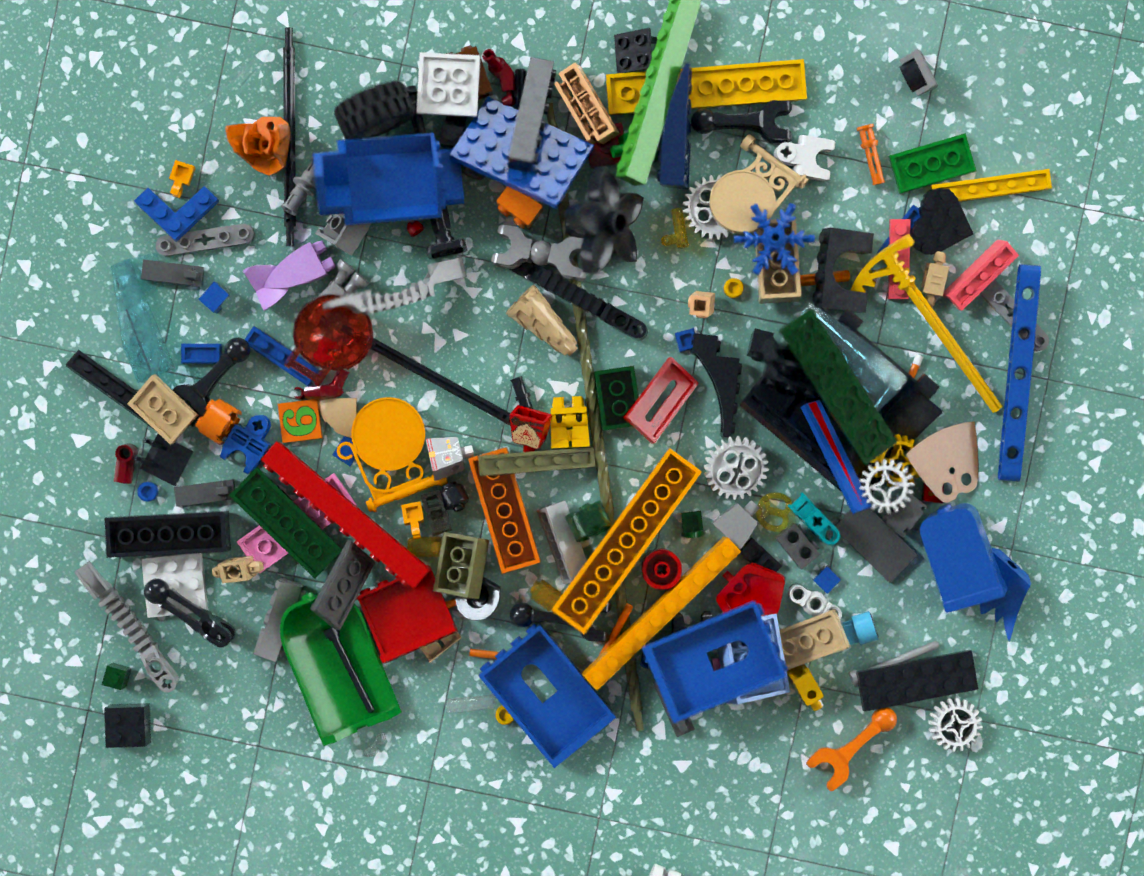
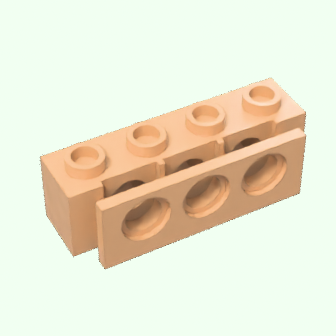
M573 63L558 73L563 82L559 83L557 81L554 85L586 140L594 144L596 143L594 138H596L598 142L605 144L619 135L618 129L582 67L577 63ZM569 89L571 90L574 97L570 96ZM581 108L584 114H581L578 109ZM588 122L590 123V125H591V127L593 128L594 131H591V130L589 129V127H588V126H589Z

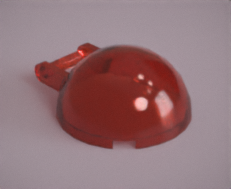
M324 294L315 297L303 306L294 321L292 336L295 348L284 366L287 368L291 367L313 380L316 386L321 385L330 370H349L359 364L366 357L372 346L374 332L368 314H355L351 309L344 306L323 309L324 303L345 297V295ZM299 354L310 364L322 368L320 373L316 374L295 361Z

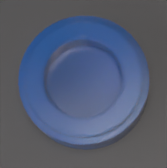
M144 482L140 484L137 490L139 498L146 502L155 500L159 493L157 485L153 482Z

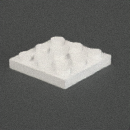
M420 53L417 114L477 117L480 56Z
M202 553L141 559L144 587L152 579H162L169 585L170 589H175L192 603L208 610ZM169 597L167 598L170 603L186 614L193 613L177 601ZM146 599L148 618L174 615L159 607V604L150 603Z

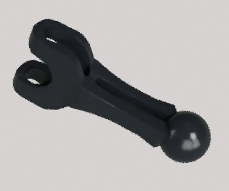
M772 100L761 111L748 114L713 113L709 109L702 108L695 111L692 115L691 126L699 134H707L712 130L721 129L748 130L759 133L764 141L769 144H782L792 141V133L788 129L779 128L775 124L774 119L779 116L788 115L792 110V104L789 101Z
M239 337L230 339L225 345V354H222L215 366L201 380L193 385L183 384L173 389L182 400H188L192 405V409L198 414L190 424L191 427H194L198 419L206 413V406L210 401L209 397L219 380L236 363L243 362L249 357L250 345L245 339Z
M152 579L145 585L144 596L150 603L159 604V607L180 618L213 645L221 648L225 647L235 637L236 631L231 624L192 603L175 589H170L164 580ZM169 597L177 601L201 619L198 621L170 603L167 598Z
M525 602L515 604L510 610L511 622L520 628L540 622L571 626L555 613L533 609L531 605ZM607 602L600 613L609 612L612 609V604ZM592 624L585 634L580 633L587 641H609L608 633L596 630Z

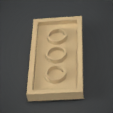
M836 609L779 630L785 664L788 669L850 647Z

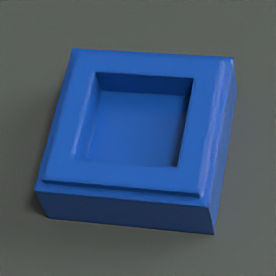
M694 328L674 333L679 352L693 348L691 341L695 333Z
M827 566L812 579L826 594L841 581Z

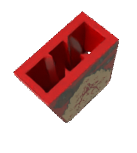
M517 405L509 416L512 441L523 445V452H534L535 449H539L546 441L552 414Z

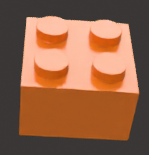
M508 186L496 201L498 211L507 218L509 215L513 217L514 223L521 229L525 227L530 229L543 212V206L533 198Z

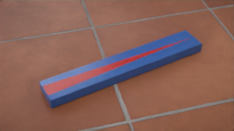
M820 400L804 404L801 409L852 514L869 509L872 505L871 503H866L868 500L867 496L862 497L865 491L860 489L862 485Z

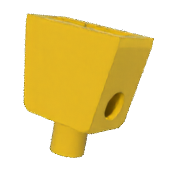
M802 664L788 669L787 675L805 705H810L813 711L821 709L824 706L821 701L824 695L807 666Z

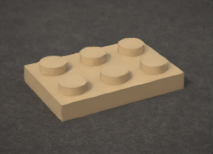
M153 374L128 403L170 445L176 442L198 416L156 374Z

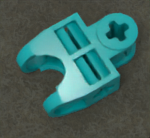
M801 492L797 500L787 505L820 541L828 545H834L839 541L840 532L815 507L804 493ZM828 530H831L832 537L826 540L825 534Z

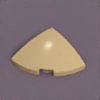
M357 398L318 400V407L323 420L338 434L352 438V425L357 415Z

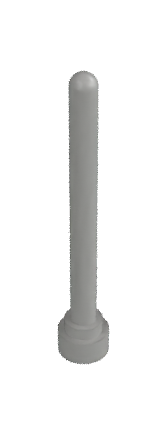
M933 641L871 668L909 661L937 649L939 643ZM857 670L849 672L854 687L858 686Z

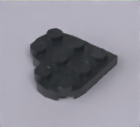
M934 188L923 195L919 207L920 218L913 223L914 226L910 234L914 240L912 246L915 250L925 255H933L937 251L941 252L974 234L958 198L951 190Z

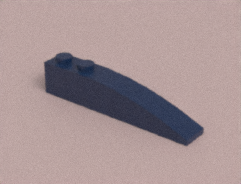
M685 63L677 81L664 125L662 149L658 150V161L661 162V170L658 169L657 181L660 182L662 187L689 189L691 143H689L687 135L691 133L690 119H688V115L691 114V99H688V97L692 93V66L690 63Z

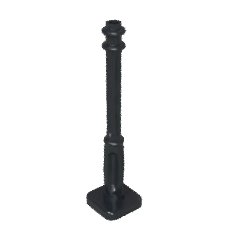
M408 86L406 89L415 108V114L411 118L414 133L425 134L426 130L422 114H417L418 89H416V86ZM445 205L446 209H442V217L430 218L437 240H435V244L426 247L429 259H437L467 251L465 240H455L451 235V223L447 205Z

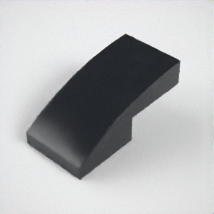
M752 537L739 549L741 551L740 554L750 563H756L775 572L782 567Z

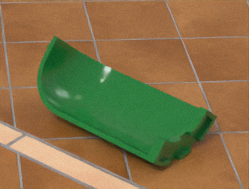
M313 592L301 596L302 601L291 605L284 612L280 623V637L283 649L321 742L325 746L338 742L358 732V729L365 726L370 727L387 721L402 713L364 618L356 604H353L340 629L339 639L375 708L373 713L367 712L332 641L330 642L329 639L325 638L323 631L331 626L311 610L318 594L314 595Z

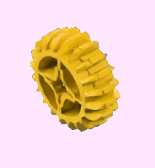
M896 434L894 437L897 443L893 445L891 455L888 458H884L886 450L871 461V463L878 461L880 466H883V459L887 460V465H890V460L900 459L905 461L900 462L902 463L901 471H903L906 465L910 464L908 472L904 474L905 476L920 477L909 459L905 457L903 449H901L902 446L909 452L914 447L915 440H908V436H902L901 438L899 434ZM882 470L875 474L876 478L883 475ZM891 470L893 476L889 474L890 480L895 483L903 482L901 476ZM885 476L887 487H892V483L889 484L890 481H887V476ZM913 478L907 480L908 483H914Z

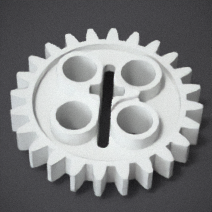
M710 175L709 181L702 177V184L695 181L696 189L689 187V191L692 194H685L684 196L689 201L682 203V205L687 206V209H684L682 213L688 214L684 220L691 221L688 227H696L694 234L701 231V238L708 234L709 240L712 239L713 235L716 236L717 240L720 239V234H723L725 238L728 237V230L716 222L710 208L697 207V204L710 206V201L702 200L701 193L709 192L711 194L713 186L721 178L720 175H718L716 180ZM701 211L708 213V220L701 221L698 218V213Z
M739 436L736 437L735 441L729 437L728 443H725L722 439V446L715 444L716 451L709 450L712 457L705 458L709 463L704 465L705 470H707L704 473L705 477L708 478L707 483L712 485L713 491L717 490L719 496L724 493L726 499H728L730 494L734 500H736L737 495L744 499V493L751 496L750 490L753 489L757 492V484L763 486L764 484L761 479H767L766 474L763 473L769 471L768 467L765 466L768 464V460L764 458L766 456L765 452L761 451L760 445L755 446L754 440L749 443L747 437L743 441H741ZM728 454H735L732 459H726ZM747 459H753L752 463L745 464ZM722 472H728L727 476L719 477ZM741 477H746L744 482H738Z

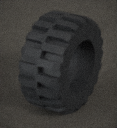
M396 80L377 84L357 92L340 102L334 110L335 118L345 140L380 136L406 123L415 114V108L405 84Z

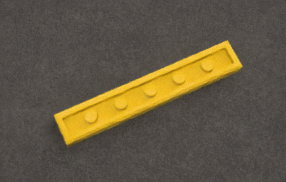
M1050 169L936 184L930 187L931 189H949L955 194L958 201L962 202L1052 189Z

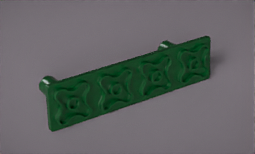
M812 308L779 330V333L863 464L870 463L897 443L892 432Z

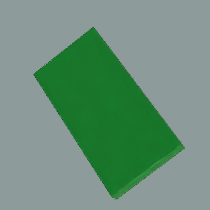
M966 133L888 156L899 194L977 171Z

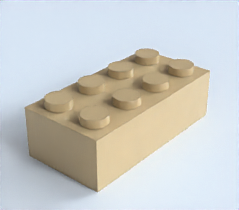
M771 219L770 226L776 227L778 225L777 220ZM795 219L788 223L791 227L784 228L786 235H790L793 231L794 235L797 234ZM761 228L756 233L761 236L764 233V229ZM772 236V240L778 241L776 236ZM761 243L755 247L756 257L761 255L757 252L764 251L765 247ZM790 243L785 244V250L791 251L788 255L797 259V262H793V264L797 267L798 272L791 275L787 266L785 269H782V258L777 260L779 253L773 251L771 253L772 260L768 259L769 269L763 266L760 275L757 276L759 304L799 302L801 286L798 245L796 243L795 247Z

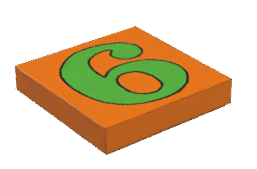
M317 399L278 404L282 443L323 438Z

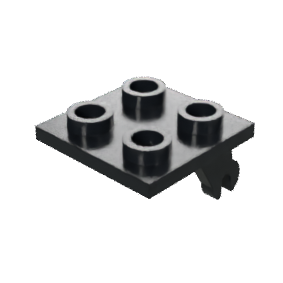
M651 28L615 34L617 74L647 70L652 59L651 44H656L658 40L657 37L651 36Z
M159 433L155 440L144 438L143 442L148 443L151 448L146 458L136 455L134 460L142 463L140 469L176 486L194 451L177 442L170 445Z

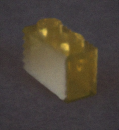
M543 579L540 582L536 580L529 591L531 599H534V602L540 604L541 607L544 606V609H547V611H550L561 597V592Z

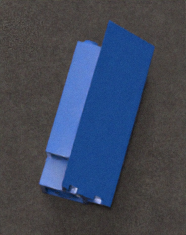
M434 133L337 140V152L313 153L320 216L344 214L345 225L442 217V209H446L445 205L464 204L461 164L450 159V153L454 148L440 149L439 140L435 141Z

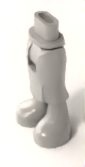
M342 259L337 263L339 269L337 276L333 281H330L327 288L316 298L312 305L313 307L310 308V313L306 316L317 327L323 321L326 322L340 308V306L323 309L324 303L351 295L358 288H365L369 284L361 274L355 272L356 270ZM354 273L349 283L343 288L341 285Z

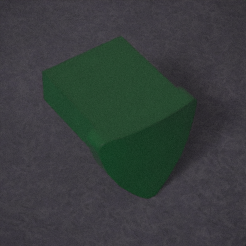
M701 510L681 513L682 537L698 538L706 534L705 530H703Z

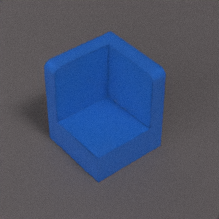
M213 282L198 300L213 313L217 314L222 309L220 305L228 298L229 294L220 287L221 285Z

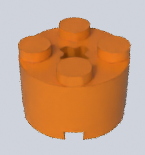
M212 399L206 406V413L198 419L195 426L198 428L199 433L222 445L225 443L222 440L228 437L234 425L239 424L240 419L237 417L238 414L242 415V412L222 399L216 401Z

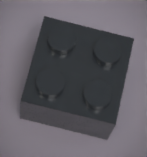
M150 703L110 704L104 708L106 748L146 747L151 743Z

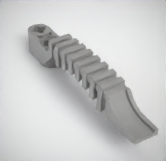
M461 257L427 265L428 273L423 282L421 280L417 281V283H411V287L409 289L404 288L401 293L396 292L392 295L388 293L380 296V293L371 295L370 290L324 303L323 309L344 306L351 309L355 314L362 313V315L426 299V297L435 295L433 289L435 284L467 277L463 259Z
M88 561L74 573L95 600L98 597L100 598L98 605L101 608L105 605L106 609L104 611L107 614L112 613L111 619L118 621L117 626L124 629L123 634L125 636L128 634L130 644L134 642L135 646L133 649L135 652L138 651L140 653L148 675L163 692L173 691L179 682L178 674L158 649L159 645L157 642H153L152 635L147 633L146 627L142 626L140 619L136 618L134 611H131L129 609L130 606L124 602V598L118 595L116 588L114 589L112 584L105 580L93 564ZM152 662H158L161 665V669H154ZM165 680H172V683H165Z

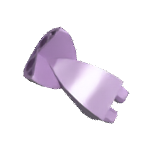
M322 240L313 244L309 242L289 254L277 266L255 265L243 270L245 276L255 289L264 311L275 305L289 288L320 280L328 276V272L336 267L332 257L321 261L319 255L328 251Z

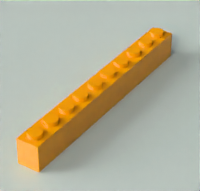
M723 536L680 578L675 586L668 589L581 674L596 690L602 687L741 551L728 537Z

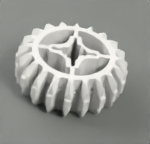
M883 459V466H880L879 462L875 461L877 468L874 469L869 465L870 474L863 471V475L867 476V479H860V482L865 483V486H861L860 489L866 490L862 497L868 496L869 499L866 503H874L871 507L872 510H875L877 505L880 506L879 513L883 512L884 507L887 508V514L891 513L890 507H893L895 512H898V504L905 508L906 505L902 501L904 499L908 502L911 501L906 496L907 493L914 494V491L908 490V486L912 487L914 483H908L907 481L913 478V476L904 475L908 472V468L901 471L902 463L894 467V460H891L890 465H887V460ZM882 470V481L878 484L870 485L872 477ZM889 470L897 472L903 482H892L889 477ZM885 476H887V481H890L889 484L898 485L889 489L888 497L887 492H884L885 489L876 488V486L885 484ZM904 488L900 498L891 503L892 491ZM871 491H881L884 495L885 503L877 501L871 494Z
M948 698L947 705L940 701L942 707L934 706L937 713H930L934 720H928L930 725H934L929 728V732L934 733L931 736L932 739L937 740L936 744L939 746L943 744L945 750L950 747L952 752H955L957 747L960 751H963V745L970 748V741L973 743L977 742L974 736H981L977 729L983 728L982 725L977 724L982 721V718L977 716L979 711L977 709L973 710L974 705L972 703L968 704V701L965 699L960 703V699L955 698L953 703L952 699ZM955 710L965 711L969 718H959ZM948 713V719L941 723L944 715ZM955 720L959 723L957 728L952 727ZM969 727L968 732L963 736V730ZM941 731H952L955 740L945 738Z

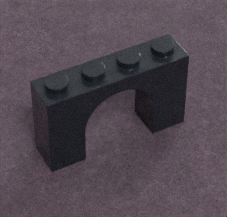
M832 227L822 229L819 235L820 251L817 254L818 271L815 274L816 290L812 298L814 308L842 312L850 309L853 313H866L868 293L849 291L840 287L834 278L833 267L838 256L844 252L863 255L871 254L874 233Z

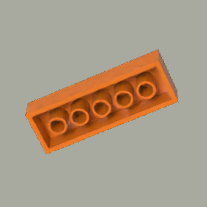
M505 447L482 455L506 454L509 451ZM478 456L468 458L502 574L540 563L541 560L515 473L480 476Z

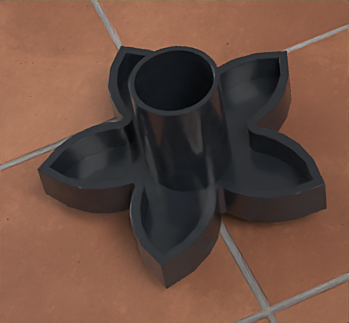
M607 166L595 167L588 183V202H577L571 205L564 213L567 233L571 237L584 238L580 252L583 273L599 272L607 266L611 259L617 262H637L636 241L632 231L629 229V225L633 224L638 218L644 197L637 193H619L617 180Z

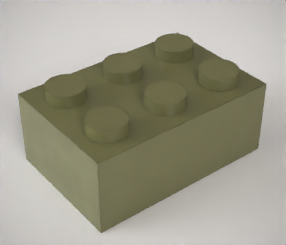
M444 532L433 591L479 599L489 540Z

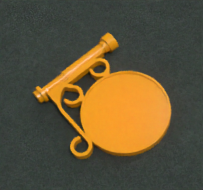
M382 397L366 404L353 421L351 430L352 443L342 442L337 447V455L341 459L348 460L354 454L363 479L372 494V497L366 501L369 512L373 511L375 513L379 506L394 500H400L435 485L443 486L448 484L446 477L434 481L433 475L422 479L424 470L421 465L413 461L418 457L423 448L425 426L419 412L410 403L402 399ZM343 445H348L352 449L353 454L344 456L341 454L340 449ZM359 457L369 466L380 470L374 476V484H377V477L379 475L387 476L388 484L386 489L376 488L369 482ZM408 465L406 476L408 479H411L409 470L412 467L419 468L421 472L419 477L390 488L392 478L387 471L398 470Z

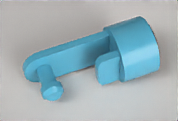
M869 611L851 616L852 620L841 623L850 645L856 643L863 645L876 641L879 638Z

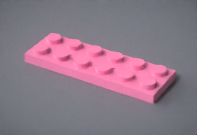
M335 473L325 479L357 506ZM299 497L294 501L322 529L331 524L324 518L325 513L321 510L316 511L309 505L310 501L306 497L303 499ZM260 525L236 541L246 556L253 555L254 561L263 563L264 570L289 554Z

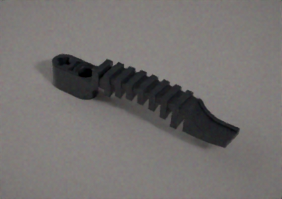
M525 262L515 269H509L537 286H541L546 291H550L562 299L565 298L567 302L573 303L578 308L581 307L585 312H590L592 316L599 317L603 322L637 341L647 337L648 329L643 322L619 310L612 304L606 303L603 299L597 298L594 294L588 293L578 285L572 284L567 279L564 280L561 276L555 275L552 271L546 270L542 266L533 262ZM625 317V325L617 326V318ZM641 326L643 333L635 335L634 329Z

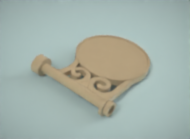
M750 134L745 137L740 147L746 152L749 150L757 154L755 161L743 170L732 171L722 176L713 186L709 202L711 213L716 222L724 229L738 234H744V231L753 233L761 229L757 227L760 224L751 219V217H756L750 209L752 205L757 203L761 212L766 209L768 220L772 218L774 212L795 187L803 189L809 181L806 178V174L800 176L755 143L756 138ZM762 158L771 164V169L767 173H762L759 170L760 168H763V171L767 170V164L760 162ZM780 178L778 179L779 186L774 183V180ZM783 179H785L788 182V187L776 201L774 191L778 192L783 190L785 186V181Z

